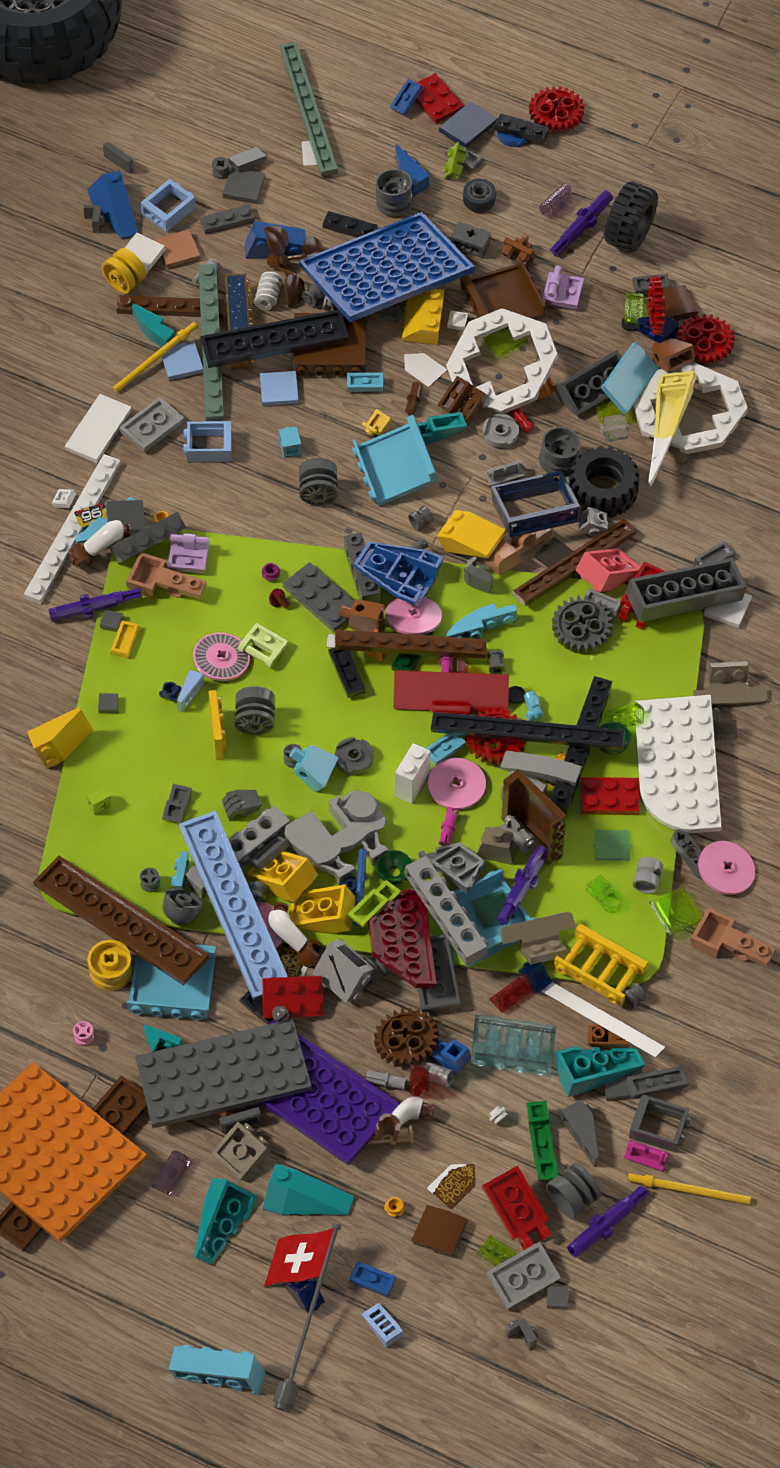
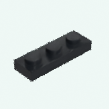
M502 113L499 115L494 126V130L543 144L549 133V127Z
M328 211L322 223V228L357 238L377 230L378 225Z
M335 647L328 649V654L347 698L366 693L365 686L349 650H338Z

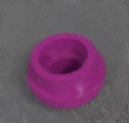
M267 563L262 568V577L265 580L274 581L279 578L280 569L276 564Z

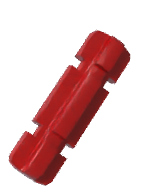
M516 408L509 411L526 433L534 429V425L531 421H528V417L521 409Z

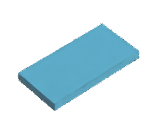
M634 342L611 372L601 389L623 414L628 413L659 367L641 346Z

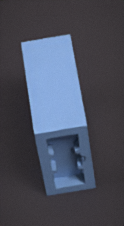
M171 179L167 180L141 202V214L165 232H168L196 208L194 195L191 192H187L179 183H175ZM172 193L183 202L167 215L155 205Z
M231 421L187 422V429H184V440H187V444H184V455H187L188 462H232ZM193 436H224V449H193Z

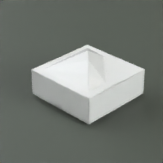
M450 311L447 328L464 331L468 313Z
M59 489L52 501V505L55 508H69L76 496V492L70 489Z

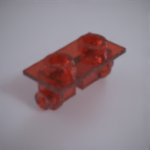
M519 976L489 998V1000L503 1013L533 990L528 985V978L526 976Z
M411 1063L409 1077L411 1087L409 1094L412 1097H419L423 1090L429 1091V1072L423 1066H416Z

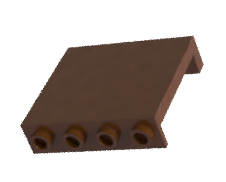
M517 256V264L474 277L466 275L460 278V286L477 318L501 308L534 320L545 318L547 303L545 299L542 300L540 289L535 286L532 274L529 275L527 264L522 261L520 256Z
M294 313V318L318 313ZM342 314L349 336L348 342L293 352V371H296V375L347 376V373H365L366 316L349 322Z
M517 769L505 778L503 782L501 819L506 823L505 818L508 815L516 816L548 849L547 864L550 865L552 862L559 861L563 856L566 814L526 775Z

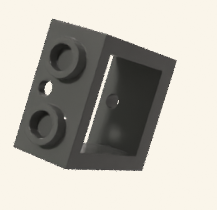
M642 1094L630 1128L629 1138L676 1153L678 1146L682 1147L685 1135L682 1134L684 1128L688 1129L691 1117H688L689 1109ZM647 1110L680 1120L674 1140L640 1130Z

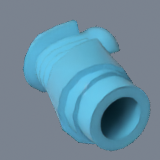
M534 691L527 692L524 695L528 708L526 719L528 721H538L544 714V711H541L539 696Z

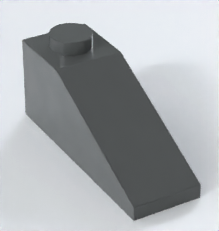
M581 1099L561 1110L560 1120L595 1167L598 1165V1149L593 1119L594 1113L590 1105L585 1104Z

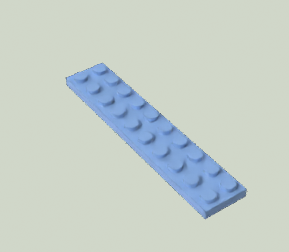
M216 811L180 823L179 828L254 1000L262 997L261 978L288 976Z

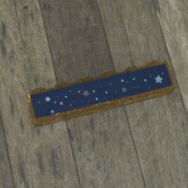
M246 273L225 274L228 331L253 326V322L249 323V319H253L252 308H248V305H252L251 294L247 292L251 291L250 280H247ZM255 360L230 364L231 370L252 369V362H255Z

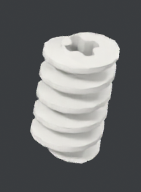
M275 272L262 273L254 299L256 307L269 311L277 304L278 294L280 293L283 281L281 275Z

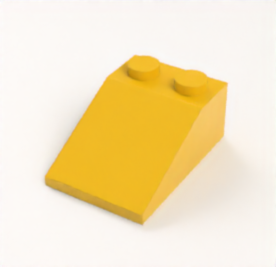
M455 510L438 533L437 538L445 552L489 558L507 531L471 512Z
M78 707L27 732L34 750L46 769L63 762L93 731V728L81 708Z
M283 851L262 870L253 866L246 873V876L253 881L265 883L268 886V891L279 898L294 902L312 884L318 874L308 858Z
M346 885L303 891L298 899L291 902L290 919L301 930L327 933L351 931L352 919L348 917V913L354 908L356 897Z

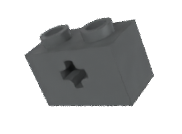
M458 222L450 236V241L459 251L483 259L491 244V232Z

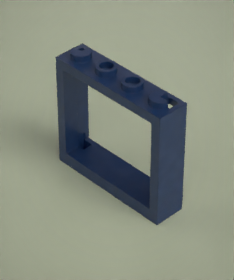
M562 471L491 486L492 502L510 538L581 522L580 505ZM555 490L560 491L566 503L564 506L511 518L503 504L506 501Z

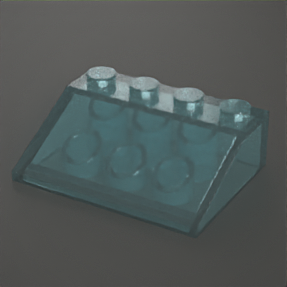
M476 1014L471 1063L477 1066L488 1065L495 1066L497 1069L508 1068L515 1069L518 1072L529 1071L535 1072L538 1075H551L557 1026Z

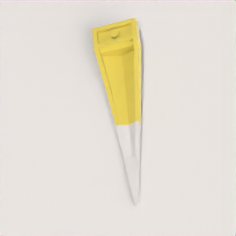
M695 371L660 375L657 384L655 433L649 474V484L651 486L694 392L693 386L697 377Z

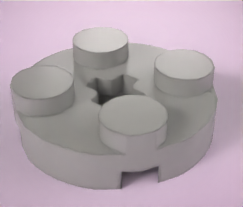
M496 414L493 418L486 419L483 424V437L488 445L498 448H510L518 439L519 426L509 415ZM503 429V433H498L497 431Z

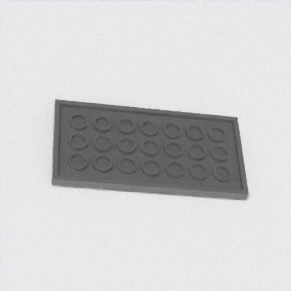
M289 1019L281 1024H268L135 1056L152 1128L312 1090L293 1019Z

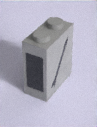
M338 939L328 944L313 974L315 976H322V982L345 1003L353 1000L356 1001L362 996V990L371 980L374 968L342 939Z

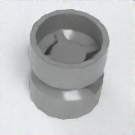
M652 857L640 858L633 887L637 891L646 894L657 892L660 882L659 878L663 869L662 862Z

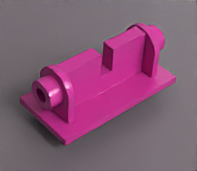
M633 1140L628 1142L624 1156L625 1159L663 1172L669 1153Z

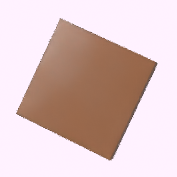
M189 229L156 239V242L164 245L166 248L162 258L167 268L200 259V253Z

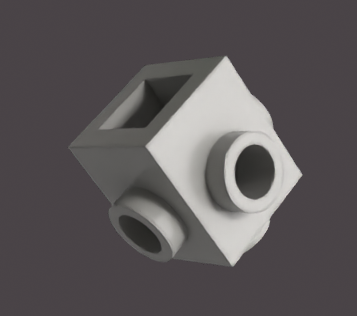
M588 507L581 512V522H578L579 531L593 537L600 535L608 529L607 513Z

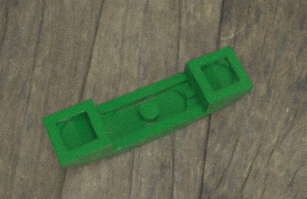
M547 1100L527 1102L529 1133L538 1181L552 1180L558 1176V1169L550 1131Z

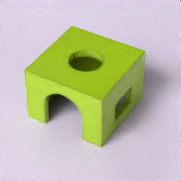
M103 786L86 795L87 805L94 815L111 806L110 795Z

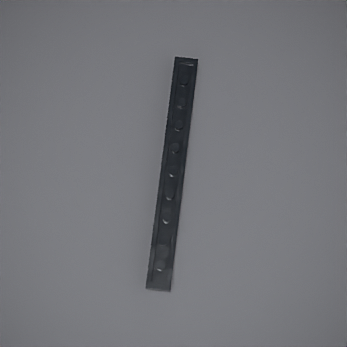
M433 712L431 732L622 751L625 738V730L442 712Z

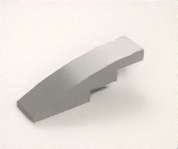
M506 751L500 769L508 772L519 769L524 775L534 780L541 778L556 783L557 780L565 781L575 786L581 766L545 756Z

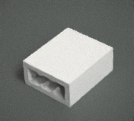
M414 743L411 745L395 772V797L410 804L414 802L430 774V750Z

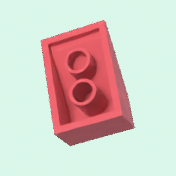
M613 548L584 552L575 571L580 574L583 580L588 581L594 590L606 592L612 591L634 578L640 566L621 549Z

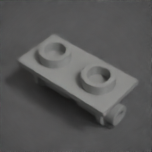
M515 460V462L504 466L490 467L489 470L484 471L490 486L525 476L521 460Z
M508 815L505 818L506 823L500 826L503 830L511 831L514 834L516 846L523 854L540 844L516 816Z

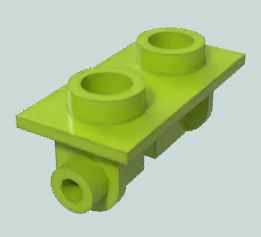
M459 142L448 150L447 156L449 160L443 169V172H445L444 179L451 176L452 180H458L461 177L463 166L457 164V162L464 163L467 151L463 146L458 147Z

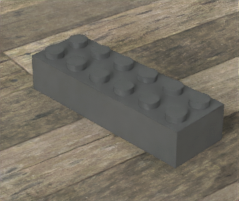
M730 558L630 579L626 595L639 622L742 601L747 585L734 559Z

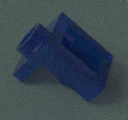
M527 961L518 970L520 975L526 977L534 993L538 994L552 983L541 962L530 965Z

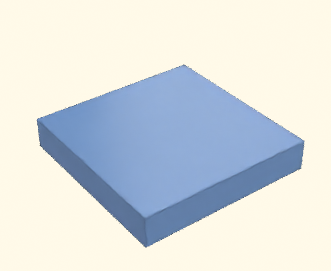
M194 341L176 345L161 357L168 380L203 373V366Z
M296 371L260 373L262 406L298 404Z

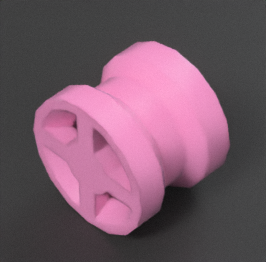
M87 1021L78 1022L74 1026L75 1042L80 1046L90 1045L94 1040L93 1026Z

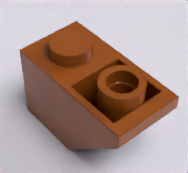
M588 1025L589 1046L600 1047V1050L628 1048V1041L601 1025Z

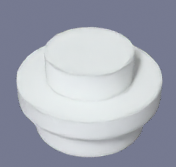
M497 1106L489 1113L491 1115L489 1120L497 1124L506 1117L508 1113L505 1111V1106L502 1108Z

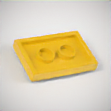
M216 690L209 691L210 714L216 760L224 759L223 752L227 751L221 697H217Z

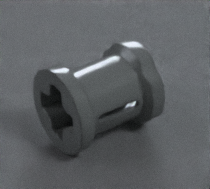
M492 650L487 653V659L490 663V674H502L505 672L502 660L504 653L501 650Z

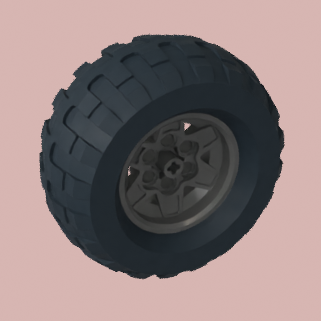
M0 0V78H7L15 83L44 84L49 81L64 80L72 77L73 74L79 71H85L93 65L94 59L101 58L106 53L110 41H113L121 18L122 0Z

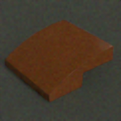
M686 285L663 289L666 312H664L665 322H676L681 317L696 316L699 313Z
M456 376L437 406L449 414L461 412L466 424L469 426L488 395L459 376Z
M427 1205L411 1241L414 1245L432 1248L435 1253L453 1257L468 1220L450 1211Z

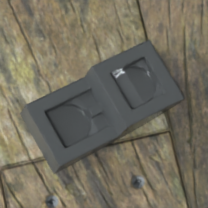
M177 784L172 785L169 800L166 802L163 813V820L182 823L189 804L192 788Z

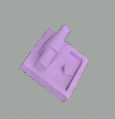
M557 265L554 272H549L542 300L545 299L548 305L577 310L584 278L561 274L562 267Z
M171 534L168 569L205 574L210 539L208 537H197L196 534Z

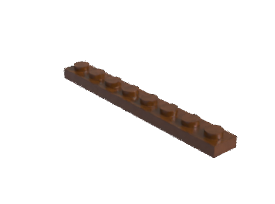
M625 519L621 520L513 590V596L524 606H527L576 574L575 569L584 552L616 548L636 535L637 529Z
M335 630V649L477 659H486L487 655L486 639Z

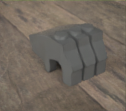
M472 557L467 561V565L464 568V581L472 588L490 593L493 587L491 585L493 576L485 570V564L477 568L476 557Z
M234 790L227 792L222 800L229 821H233L236 815H242L245 818L248 814L258 811L262 806L256 790Z

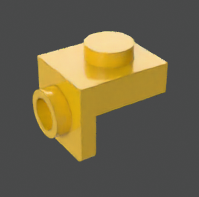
M376 409L368 422L363 421L362 425L366 428L364 431L372 437L375 434L380 436L383 435L393 419Z

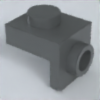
M84 205V218L92 219L93 233H100L101 226H104L105 220L104 216H102L101 206Z
M525 1318L520 1321L516 1319L508 1324L506 1328L507 1338L519 1333L528 1350L537 1346L538 1334L533 1326L530 1328Z

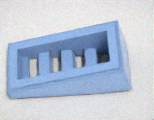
M192 670L188 672L177 700L178 711L183 712L204 685L203 673Z
M379 1303L362 1313L364 1320L386 1348L403 1337V1330ZM378 1310L380 1314L371 1319L369 1316ZM381 1317L384 1318V1320H382L378 1324L375 1323V1321H377ZM386 1323L389 1324V1325H388L387 1327H385L384 1329H382V1330L380 1329V1327L383 1326L384 1324H386ZM390 1329L393 1330V1331H392L391 1333H389L388 1335H385V1334H384V1333H386L387 1331H389Z

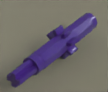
M604 190L587 208H581L576 213L578 216L576 220L550 249V252L555 257L575 241L586 228H593L597 224V217L613 200L612 194Z
M140 587L89 598V594H85L79 597L80 601L59 605L48 610L51 621L84 614L85 618L94 615V611L125 604L127 601L140 599L143 596Z
M537 846L524 869L518 868L515 873L514 881L516 883L496 919L500 922V925H507L513 913L516 912L528 890L536 888L539 879L537 875L547 858L548 850L545 847Z
M639 1186L604 1215L599 1216L596 1214L592 1217L589 1223L590 1226L567 1246L568 1252L577 1258L602 1237L607 1240L612 1236L613 1227L629 1215L636 1205L649 1195L646 1188Z

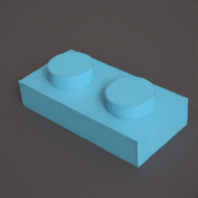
M383 372L347 373V392L383 391Z
M446 734L426 748L430 750V761L436 766L464 748L466 742L460 735Z
M181 851L180 857L176 858L175 870L177 872L176 875L172 876L171 887L184 889L185 874L189 866V852Z

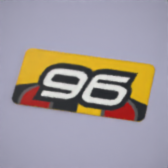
M104 503L75 511L74 514L80 527L88 526L99 516L106 520V507Z

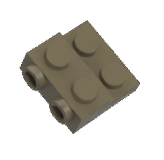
M237 1122L212 1151V1154L243 1181L255 1165L259 1166L271 1149L267 1147L270 1143L262 1136L257 1138L253 1134L255 1129L248 1123L243 1125Z

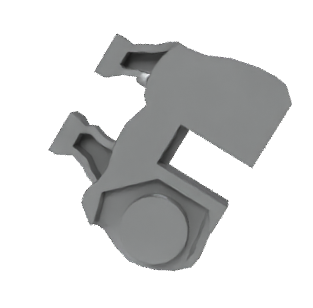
M355 790L348 793L342 799L339 795L329 801V812L343 829L333 836L329 834L313 811L285 827V838L291 848L300 856L308 858L319 872L335 877L338 883L346 881L349 876L355 877L354 866L341 862L339 857L341 853L349 852L356 846H360L367 850V857L370 858L371 865L375 866L379 857L388 851V848L381 845L378 840L377 832L385 826L386 817H383L380 803L372 795Z

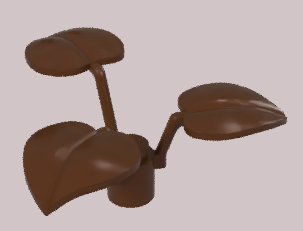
M268 226L263 228L267 238V245L271 252L267 258V264L270 268H277V271L289 274L285 279V294L288 307H293L303 299L302 293L305 291V284L302 278H297L295 273L283 267L288 264V260L310 257L322 252L323 247L316 237H308L303 243L305 254L286 256L283 254L286 251L285 247L289 243L286 230L279 226Z

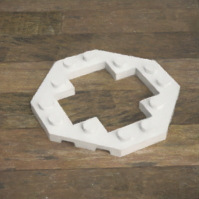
M503 308L468 322L446 364L452 382L456 376H459L473 385L465 361L481 355L476 342L477 339L508 326L514 341L531 334L540 361L524 367L529 380L528 383L497 396L490 381L476 387L488 395L482 407L494 409L501 414L536 401L542 385L545 384L553 364L556 363L559 357L545 323Z
M694 362L670 373L695 371L696 380L699 382L702 393L720 390L728 412L712 415L715 426L713 430L682 436L678 426L669 447L674 446L685 454L722 447L729 434H732L738 426L740 419L747 413V405L738 381ZM662 369L657 370L633 404V411L641 434L648 438L650 436L654 438L656 415L652 404L656 403L657 384L660 375L670 374Z

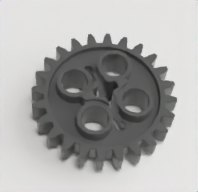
M579 595L577 600L570 597V603L564 600L563 606L558 605V611H554V618H552V631H554V637H558V643L564 642V648L569 645L570 651L577 648L578 653H580L581 649H584L587 653L588 648L595 651L596 645L601 648L602 642L607 643V637H611V630H613V618L611 617V611H607V605L601 607V600L595 603V597L588 600L587 595H585L584 600H581ZM572 618V619H574V620H573V621H567L566 619ZM592 627H597V628H599V629H597V630H592L591 628H592Z

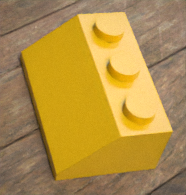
M431 289L408 299L402 341L438 344L444 302L443 289Z

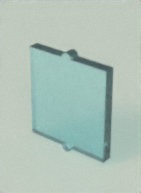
M629 830L594 831L595 842L593 847L595 848V860L630 859L629 848L631 843H629Z

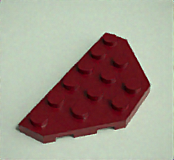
M404 889L394 901L391 900L384 906L379 914L369 919L371 953L375 959L414 988L435 989L436 976L427 908L414 889Z

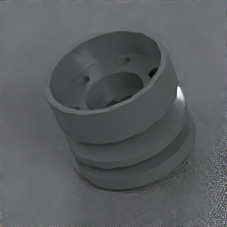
M390 169L383 171L376 178V206L380 212L388 216H400L411 209L412 179L405 171Z
M554 427L544 434L539 455V463L544 471L547 473L562 471L563 475L570 473V468L578 457L581 443L578 435L565 427Z
M313 458L302 462L299 466L301 500L310 505H326L335 501L338 497L336 464L325 458Z
M250 686L239 690L236 693L234 724L237 730L250 735H261L272 731L275 719V694L271 690L260 686Z
M576 1162L570 1165L569 1169L563 1171V1177L558 1175L546 1184L547 1192L554 1204L564 1215L571 1219L584 1211V1204L589 1206L593 1204V1201L601 1197L600 1188L594 1178L583 1166Z

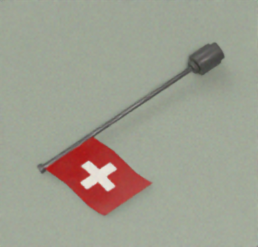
M333 1223L332 1229L325 1231L294 1234L278 1239L264 1284V1288L280 1283L305 1282L319 1278L289 1379H284L283 1382L279 1381L273 1399L274 1408L281 1411L290 1412V1409L294 1407L299 1387L295 1386L296 1382L293 1381V1377L338 1230L341 1229V1225Z

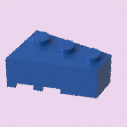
M254 221L245 241V259L268 258L271 252L268 248L263 228L279 226L286 230L289 238V243L285 247L286 251L283 254L294 256L303 253L306 232L302 228Z

